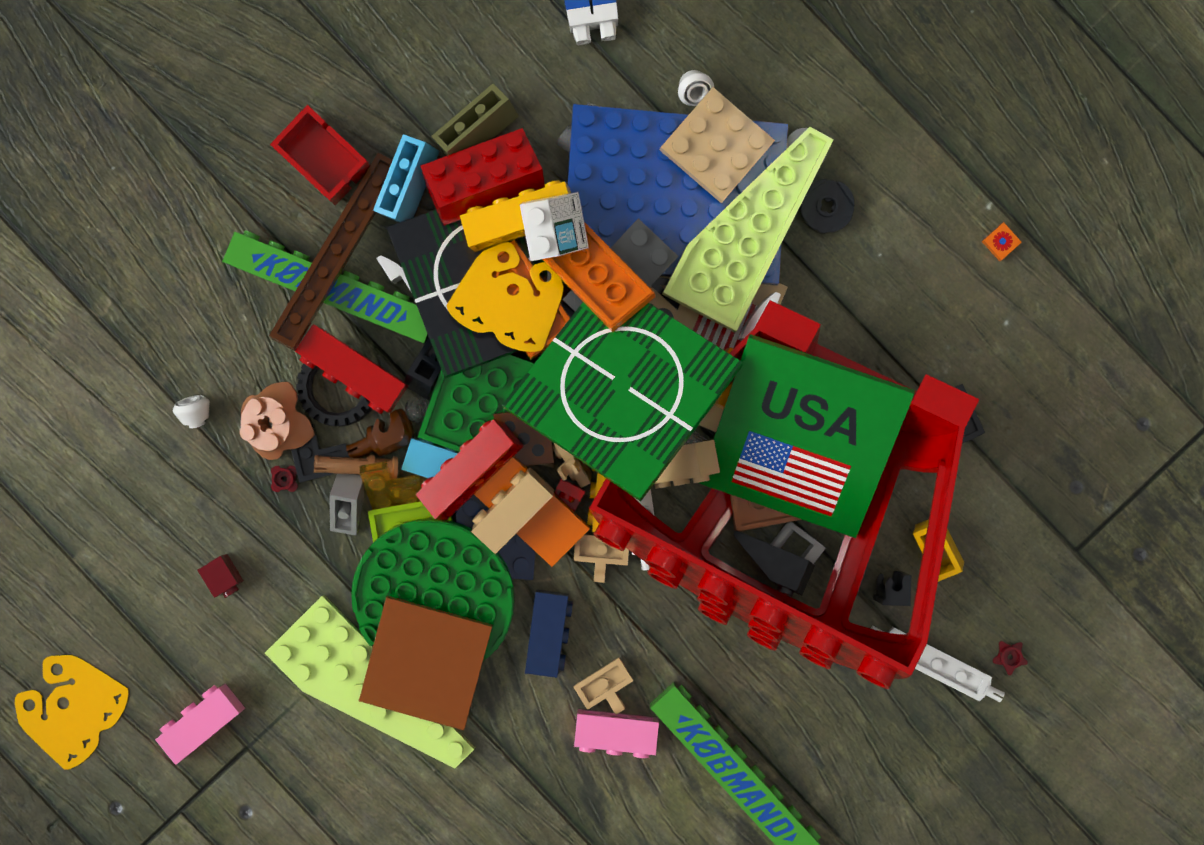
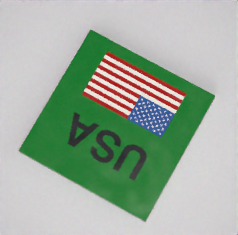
M750 334L741 358L743 366L734 378L713 439L720 473L709 475V481L699 482V484L856 538L915 390Z

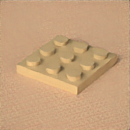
M712 87L659 150L722 203L775 140Z

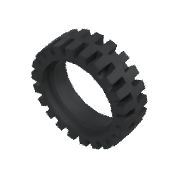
M303 363L302 370L298 373L297 379L299 380L298 384H296V390H298L299 395L297 396L302 403L303 409L308 412L310 417L329 426H348L361 421L372 411V408L368 406L370 401L363 396L357 406L347 412L334 413L321 407L316 401L312 389L314 376L319 367L315 365L312 369Z

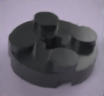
M828 179L815 181L811 184L800 205V214L804 223L819 234L840 231L850 222L853 216L855 206L853 194L842 182ZM822 200L833 202L834 205L831 207L832 213L823 212L820 209L822 207Z

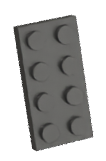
M639 218L611 247L649 287L679 257ZM572 290L562 299L575 312L583 303Z

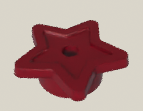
M1000 641L999 654L992 659V662L1003 665L1007 674L1012 675L1015 668L1028 664V661L1021 652L1023 643L1017 642L1010 646ZM1009 654L1012 655V659H1008Z

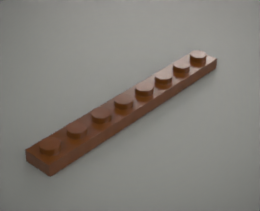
M377 153L269 336L274 341L294 351L297 349L377 213L373 209L393 161L392 159Z

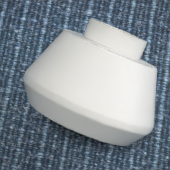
M698 70L688 71L683 74L679 81L678 96L684 104L697 106L711 88L714 87V83L708 75Z
M203 395L187 397L175 403L173 413L183 425H189V428H197L204 425V420L209 417L210 401Z

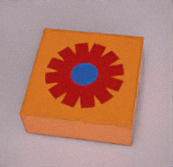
M1004 222L981 241L999 261L1003 260L1022 243Z

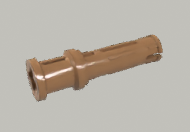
M318 455L314 457V473L365 475L368 479L390 477L391 480H396L398 475L397 456H393L392 459L375 458V455L367 456V458L325 457Z

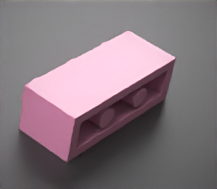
M226 683L219 688L213 685L202 694L204 700L196 705L193 702L181 711L183 717L179 721L175 722L172 719L159 729L163 734L155 740L175 765L246 709Z
M578 709L574 747H579L580 751L588 753L601 749L606 750V753L619 756L623 752L633 753V756L637 758H649L650 755H656L659 719L657 717L620 713L616 715L610 712Z

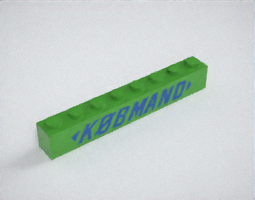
M244 230L243 235L234 231L222 262L296 291L312 264L308 261L310 256L298 251H294L293 255L284 252L285 246L271 240L268 245L259 242L260 236ZM344 271L343 275L340 274L324 301L327 305L423 344L429 338L417 305L408 302L409 296L394 291L393 295L383 292L384 286L369 281L368 285L358 282L360 277L350 272Z
M674 682L671 683L650 703V709L775 845H821L819 842L821 836L812 825L806 827L800 821L803 818L800 812L793 805L788 807L782 801L784 795L774 784L771 787L763 780L766 776L757 765L751 767L745 761L748 757L737 744L733 747L726 740L729 735L719 724L716 727L712 725L708 720L711 717L701 704L696 707L691 702L690 698L692 695L682 684L678 687Z

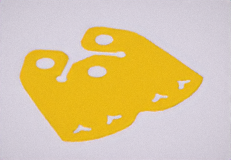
M503 242L482 251L446 305L449 313L460 324L478 333L493 332L500 343L512 349L525 352L543 350L562 299L563 283L561 278L545 262L532 266L530 276L536 289L540 291V295L535 297L528 279L511 272L499 275L497 278L492 277V272L494 271L500 272L512 269L519 264L520 257L512 243ZM502 251L509 254L510 258L506 263H501L497 259L498 254ZM544 270L549 271L552 275L548 282L540 280L539 275ZM510 284H516L519 287L517 295L512 296L508 294L507 287ZM463 306L464 315H462L460 313V310H457L455 307ZM480 317L483 324H480L478 321L473 322L472 320ZM513 332L515 339L513 340L511 336H506L505 333ZM530 338H532V340H533L536 344H532L531 342L528 343V344H525L524 342L527 341V340H529Z
M49 656L43 660L44 680L49 684L69 681L70 678H73L75 684L59 686L53 690L46 699L47 720L41 718L43 714L42 695L36 690L18 693L14 704L17 719L22 729L64 770H67L84 762L95 751L99 742V733L102 730L111 728L118 721L127 704L129 693L128 688L76 656ZM54 664H60L63 668L62 673L58 676L51 672V667ZM121 694V696L118 698L119 703L116 704L114 696ZM62 697L67 698L69 701V706L66 709H61L57 705L58 700ZM28 699L33 700L35 708L32 711L25 710L23 707L24 701ZM104 713H112V715L108 716L107 720L104 721ZM90 739V742H88L86 744V748H84V744L82 741ZM69 754L77 755L76 758H72L71 761L68 762Z

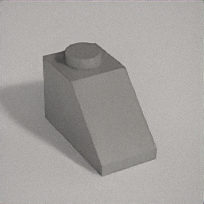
M356 474L336 475L330 492V531L357 536L364 499L365 476Z

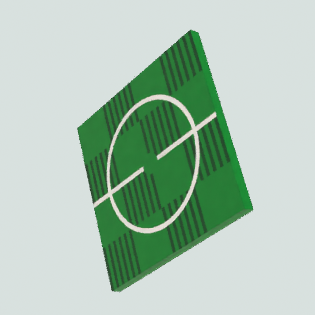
M583 302L502 406L505 410L641 502L742 368L743 362L650 303L612 332Z

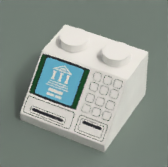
M579 192L526 201L520 204L531 261L561 256L589 248Z

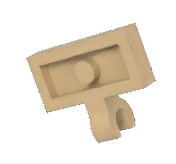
M554 443L553 449L559 459L563 458L565 461L557 469L562 480H566L569 475L573 481L576 480L581 488L590 484L592 471L588 465Z
M584 535L575 544L574 561L595 563L594 582H605L606 564L628 566L629 550L627 548L624 551L617 550L600 541L594 535Z
M618 657L573 687L587 710L607 699L612 710L617 715L625 709V705L616 692L634 680L620 657Z

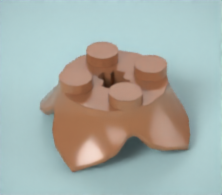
M279 382L269 385L258 395L247 397L241 408L240 436L243 440L248 441L253 449L267 460L280 458L286 449H296L304 446L315 435L309 419L304 414L297 412L295 408L298 398L290 382ZM269 418H270L269 422L272 423V427H270V425H269V423H268V419H269Z

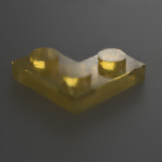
M387 461L360 466V476L372 509L420 501L416 496L422 489L420 475L393 479Z

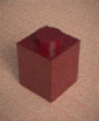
M228 554L217 557L197 570L214 598L221 595L224 598L229 597L239 590L237 585L244 581Z

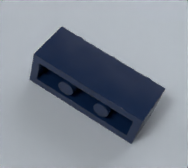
M536 590L525 674L557 678L558 672L564 671L566 655L561 654L562 644H568L570 629L565 627L566 617H571L573 601L568 600V593Z

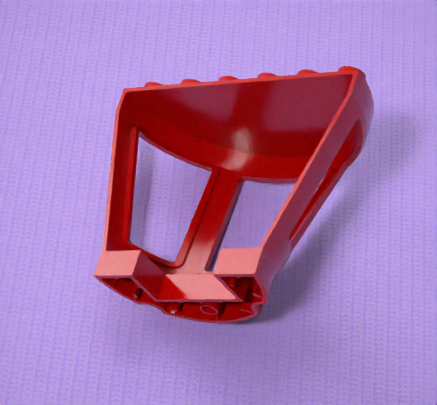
M769 300L755 328L729 353L741 361L748 337L751 334L907 387L817 344L821 327L820 323ZM925 375L918 390L914 393L857 537L844 536L820 608L815 609L797 601L709 554V550L733 516L730 494L711 488L682 533H677L649 512L632 495L606 478L589 507L591 514L599 523L594 536L617 550L624 551L625 548L630 550L650 566L647 574L658 582L673 589H677L681 585L698 596L697 600L700 602L698 611L708 618L727 625L730 617L733 615L748 623L750 629L747 636L754 642L776 651L781 640L800 648L799 654L818 666L830 669L834 662L857 670L856 673L879 687L890 689L894 679H905L912 675L928 642L964 430L980 399L934 377ZM906 469L937 473L909 632L907 634H894L851 623L849 616L899 472Z

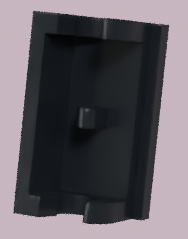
M893 571L892 578L889 577L884 585V576L880 573L877 577L876 594H873V600L881 605L911 606L912 575L903 571Z

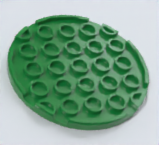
M434 518L417 519L399 524L386 531L367 549L356 568L353 578L352 609L364 639L370 647L374 645L386 597L391 596L492 624L493 627L484 662L503 642L509 630L515 607L512 577L500 553L494 554L471 532V528L449 520H437Z

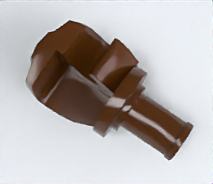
M396 409L391 412L390 425L386 432L384 431L385 422L382 419H376L374 426L371 425L366 428L367 437L346 446V450L351 451V453H348L349 457L360 458L373 451L379 456H383L408 446L411 438L414 439L415 433L407 412L404 409Z

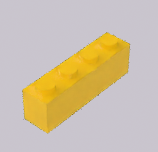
M551 181L545 184V188L536 191L534 189H527L520 192L518 197L512 199L500 198L493 201V205L484 208L476 206L468 209L466 214L460 215L468 247L477 252L526 236L520 204L526 201L571 193L570 187L565 181Z

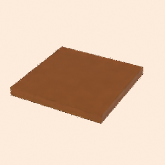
M387 596L359 702L464 730L493 625Z

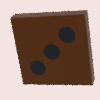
M510 412L493 414L494 419L504 422L523 444L524 447L514 455L525 466L554 463L551 440Z

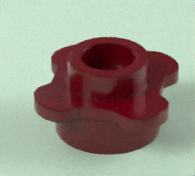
M290 465L288 468L274 466L271 469V489L274 492H280L281 490L294 492L297 490L295 466ZM283 476H285V477L287 478L286 481H283V480H282V477H283Z

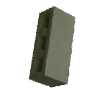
M492 84L431 137L441 152L448 156L493 139L519 116L510 100Z

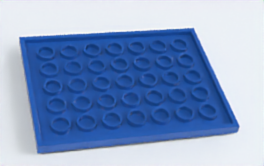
M573 104L567 185L570 187L571 193L579 192L584 222L611 248L639 218L679 256L661 276L671 277L686 246L787 149L788 124L753 121L775 141L727 198L720 203L659 150L688 115ZM781 245L761 284H779Z

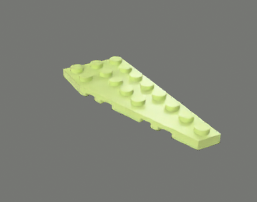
M809 127L686 246L662 295L734 333L737 332L834 139Z
M325 595L321 596L265 652L304 693L453 768H456L475 749L468 739L456 728L359 702L373 646H369L361 632Z

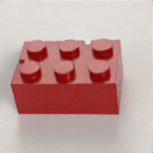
M309 105L270 144L335 206L352 189L348 184L351 181L356 184L370 167L369 162Z

